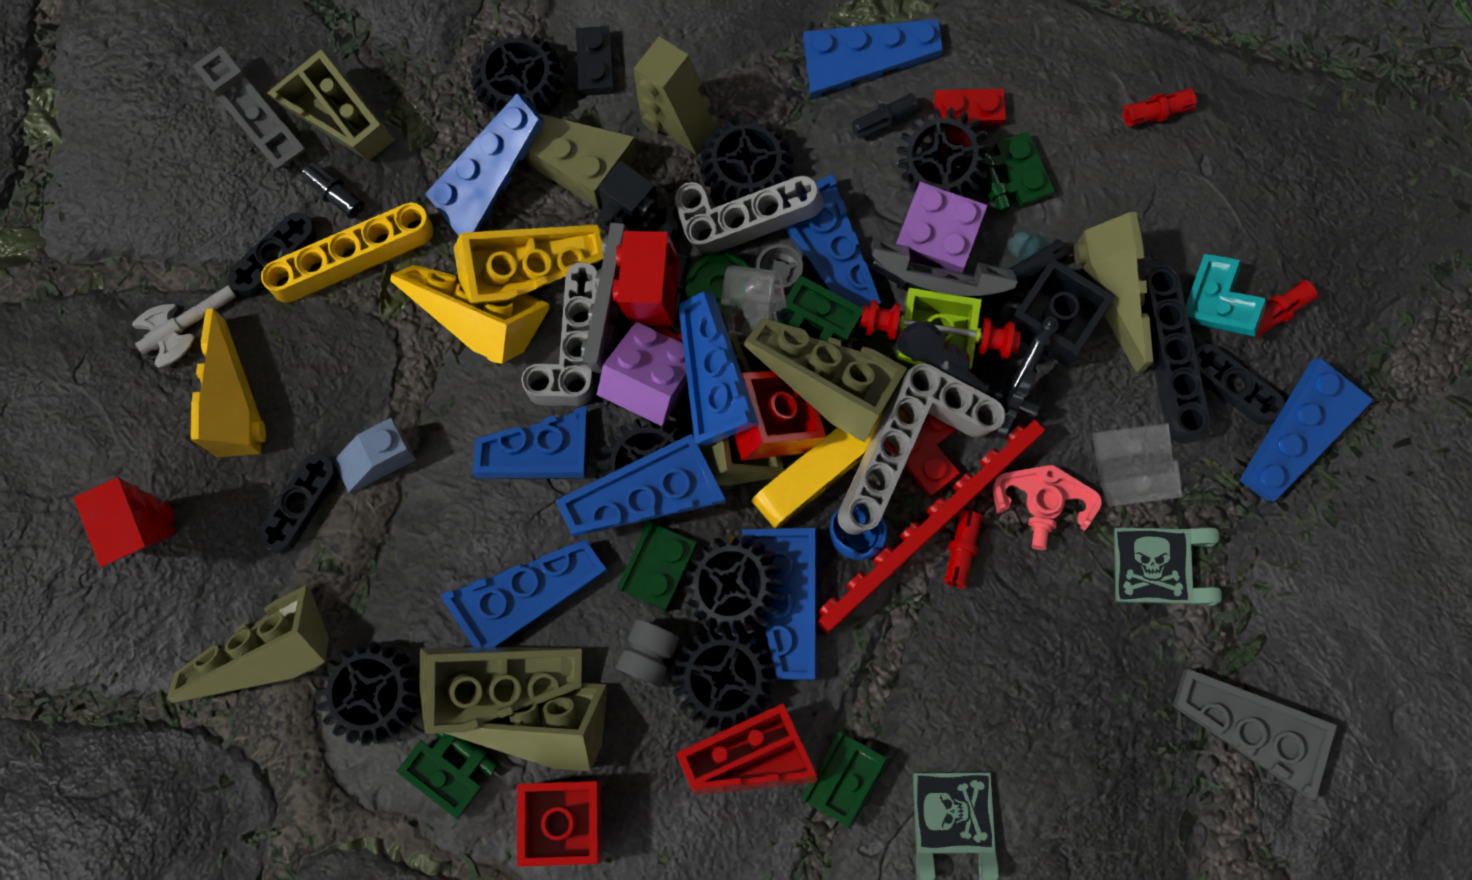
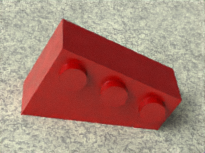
M119 477L73 497L99 567L115 562L176 534L172 522L175 521V515L168 502L161 501L152 493L148 494L137 485H132Z
M784 703L676 752L695 796L817 782L816 772Z

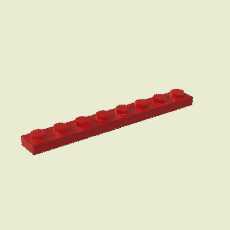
M1036 420L1031 422L1026 428L1019 424L1005 438L1009 444L1000 452L993 448L979 462L983 468L974 476L967 472L953 486L957 492L951 498L946 500L943 496L940 497L926 511L930 517L924 523L919 525L916 521L913 522L900 535L904 541L896 549L892 550L890 546L886 547L873 560L877 566L869 574L865 575L862 571L859 572L846 585L849 592L842 599L838 600L834 596L818 611L822 615L817 623L819 628L826 635L833 631L1035 443L1045 429Z

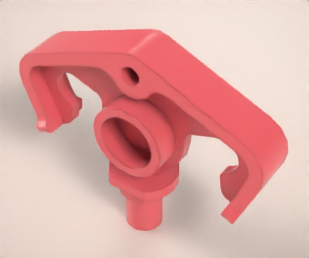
M1053 465L1003 473L996 478L992 486L997 513H1003L1010 507L1012 500L1006 494L1008 487H1017L1027 494V508L1034 516L1029 518L1028 525L1034 531L1032 548L1037 550H1046L1048 534L1056 529L1057 522L1052 519H1055L1062 512L1066 500L1080 499L1084 501L1086 508L1077 515V522L1084 531L1091 524L1102 504L1101 497L1095 490Z

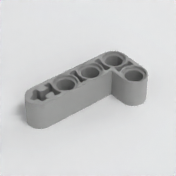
M798 176L715 207L713 200L701 185L689 182L677 190L675 203L688 241L701 254L710 255L816 216L822 210L823 197L811 178ZM807 193V200L802 201V195ZM702 198L697 207L689 209L692 200ZM789 199L788 202L791 205V207L789 208L785 203V200ZM778 205L775 213L768 216L764 215V211L768 206ZM745 217L741 226L731 228L734 219ZM711 229V234L707 239L698 240L702 231Z
M576 263L568 269L566 274L559 364H533L527 367L522 374V386L529 399L535 404L579 407L586 405L593 398L596 373L583 363L582 357L570 355L573 348L582 346L584 339L588 338L590 328L588 319L578 323L574 322L573 318L580 312L588 313L591 304L595 303L597 293L595 277L597 271L589 263ZM583 280H589L585 283L584 292L586 297L581 296L579 289ZM536 380H549L548 386L541 391L531 389ZM574 380L585 382L584 388L579 392H570L567 389Z

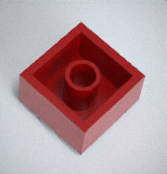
M623 231L622 244H618L616 247V264L620 266L619 279H614L613 300L617 301L621 313L625 314L632 326L637 321L645 326L674 327L680 258L668 232Z
M773 371L742 373L759 425L734 434L741 460L804 454L826 438L819 412Z
M601 782L517 784V867L602 863Z

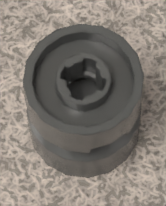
M783 244L771 245L764 249L757 258V292L769 304L783 305L798 277L802 276V258L794 248Z
M635 619L627 638L632 645L631 649L623 650L614 669L630 678L660 689L667 670L663 661L673 658L680 637L658 626Z

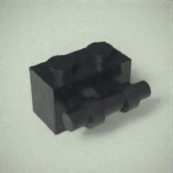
M620 161L598 186L603 209L600 210L597 217V226L602 243L604 237L609 233L610 223L625 224L630 231H651L659 218L655 185Z

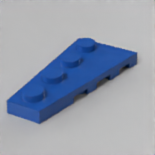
M703 291L679 303L695 444L707 446L759 425L715 295Z
M1312 359L1239 481L1265 501L1275 502L1361 414L1373 399L1324 360Z
M816 528L742 529L743 536L748 535L752 537L753 543L760 540L766 544L765 551H774L776 558L772 563H780L784 568L775 577L786 580L787 584L783 587H777L776 592L785 595V599L783 601L774 600L772 605L778 608L779 613L777 615L769 612L765 614L769 620V625L766 626V635L777 680L817 681ZM756 566L754 570L757 573L754 576V581L759 593L761 578Z

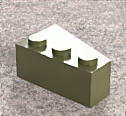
M322 49L267 92L285 109L367 161L373 159L396 140L339 66Z

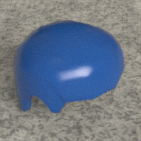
M855 506L853 517L859 524L863 525L866 520L865 513L861 508ZM839 509L831 517L830 537L835 549L842 556L851 560H866L877 556L883 550L887 542L888 531L883 517L873 529L861 534L852 535L846 533L838 523Z

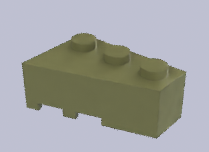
M659 36L633 68L641 121L652 132L657 133L660 131L697 155L705 145L707 137L710 138L715 127L718 128L720 122L717 117L710 116L707 110L711 105L709 98L706 96L701 97L698 91L702 83L689 55Z
M539 114L545 122L522 162L599 209L602 203L598 186L620 161L628 166L632 164L638 156L635 137Z

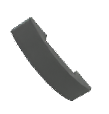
M221 46L192 65L277 171L306 151Z
M874 238L872 240V256L880 264L898 277L924 289L950 295L980 296L1016 288L1017 279L1013 270L978 262L973 276L909 261L910 253L908 246Z

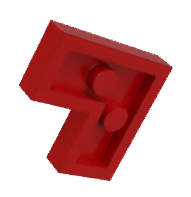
M1004 88L934 91V109H940L942 118H946L949 108H954L955 120H958L963 111L968 113L966 125L975 119L980 122L979 127L1004 126L1005 124ZM945 129L950 144H963V147L972 146L969 139L962 133ZM942 140L941 155L937 159H948L954 152L952 151L949 154Z
M927 414L904 468L928 497L931 498L957 478L960 472L938 448L942 442L958 430ZM884 440V444L895 455L893 445Z

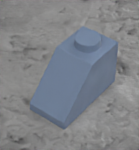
M389 418L356 435L333 462L348 492L351 494L415 461L416 458L400 427L392 418Z

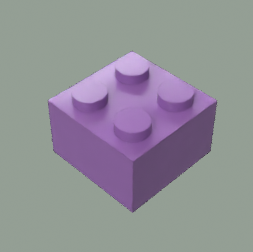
M919 182L896 244L908 246L910 253L909 261L962 273L987 205Z
M636 321L603 364L597 395L663 426L688 389L683 343Z

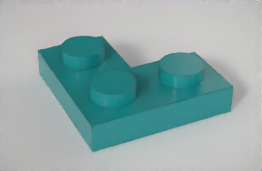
M1204 253L1186 302L1189 323L1256 337L1267 306L1266 298L1233 292L1241 269L1240 260Z

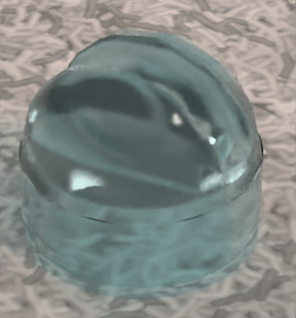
M1029 231L1014 232V237L1008 239L1009 252L1021 261L1036 253L1039 247V238Z

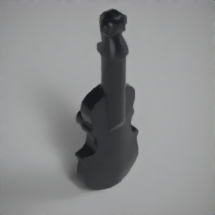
M1049 316L1044 319V329L1033 338L1012 381V389L1002 406L1005 411L1004 423L1000 428L991 432L992 435L1002 440L1008 433L1018 411L1035 418L1041 405L1026 399L1025 396L1036 376V367L1046 347L1050 344L1049 337L1059 326L1058 320L1054 317Z
M916 321L900 332L897 339V349L900 353L910 357L914 362L921 361L994 398L1001 405L1004 403L1003 393L991 387L989 381H983L968 370L970 355L958 349L957 345H950L945 342L946 332L940 331L934 324L928 321Z

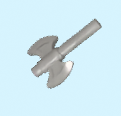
M227 285L176 318H172L177 311V307L174 304L159 305L145 311L132 323V326L136 329L150 330L149 333L144 335L143 339L135 343L137 348L143 355L159 348V353L155 360V365L158 368L172 364L189 350L195 339L192 334H180L184 333L186 328L205 317L206 309L213 308L216 310L236 298L237 295Z

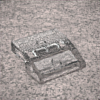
M734 265L726 269L721 297V316L727 333L736 334L740 346H744L746 339L762 318L778 322L776 312L787 307L781 272Z
M1169 423L1093 432L1096 460L1107 506L1182 497L1178 460H1173Z

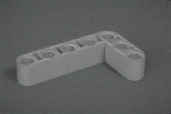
M918 364L905 372L884 409L839 509L838 523L846 533L856 535L871 530L878 525L927 414L976 438L1000 428L1004 423L1005 411L1001 403L929 364ZM913 376L922 381L923 391L915 388L912 380ZM946 394L951 395L955 400V408H951L947 404ZM899 408L905 410L909 415V424L900 420L898 416ZM978 410L985 414L987 425L982 424L978 419ZM884 440L893 445L895 449L894 457L887 455L884 451ZM870 473L876 475L880 480L879 491L874 490L870 486L868 481ZM855 506L861 508L865 513L866 520L863 525L859 524L853 517Z

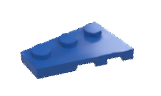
M587 406L574 409V413L558 418L555 415L543 418L541 423L520 428L517 426L476 438L472 471L474 478H585Z

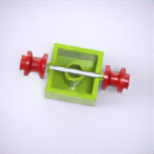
M914 288L908 289L901 316V304L895 303L891 310L879 307L877 300L872 299L870 306L863 305L864 311L860 320V327L866 328V336H872L875 330L887 331L890 340H895L897 328L901 332L908 325L916 321L931 322L940 331L946 332L945 342L950 345H957L958 349L970 355L969 371L972 369L975 343L978 344V354L984 355L990 348L1000 350L1001 357L1008 359L1011 352L1017 353L1021 332L1015 330L1014 322H1008L1004 328L993 327L990 318H984L982 327L978 328L982 299ZM897 349L895 362L906 367V372L914 366L924 363L912 361L910 357L903 355Z

